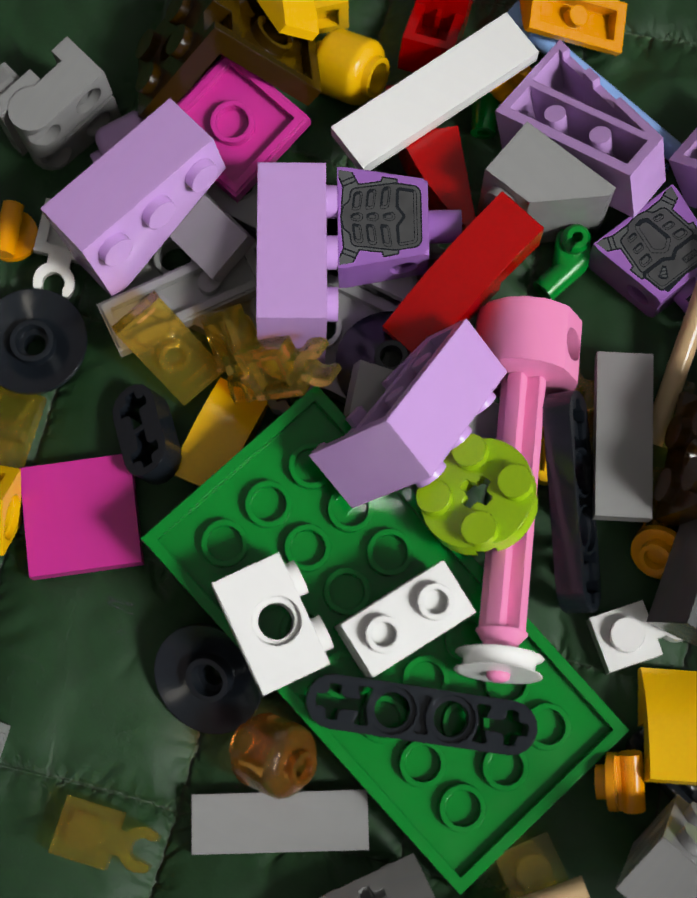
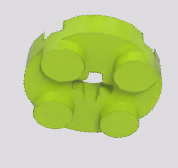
M470 434L464 442L449 452L444 459L446 468L436 480L417 490L416 501L428 528L443 545L464 555H478L476 551L486 552L494 548L498 552L511 547L529 530L538 510L536 480L524 456L506 442L493 438H482L476 434ZM481 484H487V492L491 497L490 502L487 505L476 502L471 508L466 507L465 504L469 499L466 493L473 486L478 487Z

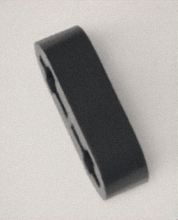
M134 384L127 387L120 393L113 407V421L124 464L130 473L151 485L163 484L175 475L182 459L181 447L169 405L164 397L143 384ZM141 418L142 424L136 420ZM152 445L158 448L154 452L152 449Z

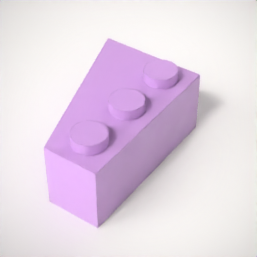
M560 39L495 110L502 149L522 126L529 122L615 186L616 189L609 206L633 218L666 181L663 137L621 97L615 99L602 87L600 77L591 68L585 70L570 56V48Z
M169 98L40 209L75 260L111 297L123 293L226 167L214 139Z
M258 162L256 279L258 365H325L327 322H338L339 310L338 287H327V270H338V235H327V219H337V185H326V163Z
M465 318L427 337L381 383L386 391L368 412L362 406L355 408L345 418L352 428L343 437L327 444L325 442L320 443L309 456L351 508L413 484L418 488L427 486L444 472L446 468L444 459L449 452L464 442L471 434L472 429L469 427V424L474 417L493 403L496 398L493 391L507 371L468 319Z

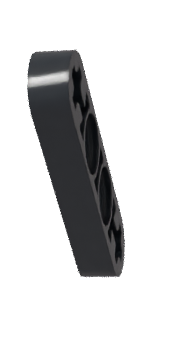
M578 390L550 393L544 399L543 426L557 599L564 613H594L598 610L601 601V576L596 520H592L593 473L587 407L581 392Z
M339 674L323 675L315 679L305 694V709L309 717L320 726L340 731L503 755H518L528 750L534 743L538 732L537 720L533 712L525 704L512 700ZM335 683L339 685V695L360 699L359 687H368L370 691L363 705L365 724H354L358 711L337 709L334 719L325 718V708L316 705L317 694L327 693L330 684ZM389 692L402 696L408 709L406 719L402 724L393 728L383 726L375 716L377 700ZM447 701L458 703L466 714L464 728L454 736L442 735L434 724L436 709ZM483 704L486 706L482 718L504 720L507 716V711H513V721L522 723L523 730L521 735H512L509 744L504 745L503 734L480 729L481 742H473L472 739L479 724L477 705Z

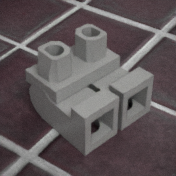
M68 36L51 50L57 65L42 79L31 69L19 77L5 62L0 64V125L12 146L22 156L29 152L36 165L51 171L61 169L72 162L95 141V133L100 127L122 117L116 100L112 95L113 93L105 72Z

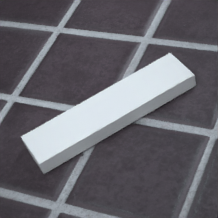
M506 12L331 126V135L357 169L371 171L536 62L539 51Z

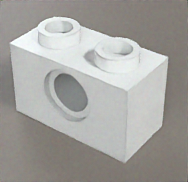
M278 552L212 583L213 592L262 696L330 664L325 652L334 648L333 642L321 617L317 615L310 619L300 597L307 594L308 589L294 560L284 564ZM279 605L289 612L292 626L284 638L278 640L270 639L261 632L258 618L264 607Z
M443 560L425 569L334 626L364 677L373 678L470 617L476 611Z

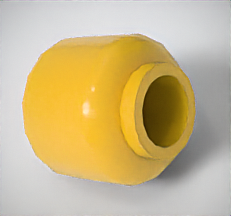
M337 28L328 33L323 40L316 42L322 95L349 105L358 106L380 95L387 83L390 65L388 59L385 58L383 47L377 40L347 29Z

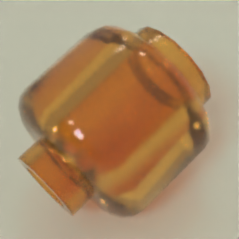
M259 713L247 720L235 731L230 742L231 768L237 780L275 799L293 796L312 780L316 772L317 748L311 731L274 713Z

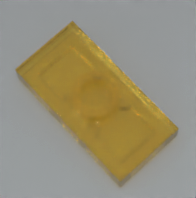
M155 290L112 326L115 334L184 406L226 371L218 359Z

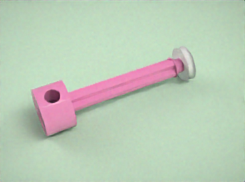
M533 296L504 297L489 301L479 308L475 330L507 371L493 391L497 397H500L496 439L513 446L524 456L532 469L538 488L544 399L550 393L573 391L578 384L582 320L570 306L548 298ZM535 519L526 534L511 547L498 552L495 548L485 552L479 627L475 629L483 644L465 645L456 649L455 653L463 658V663L456 665L453 669L459 675L482 682L514 685L532 684L544 678L535 669L536 665L544 662L543 656L531 650L519 648V645L529 635L526 632Z

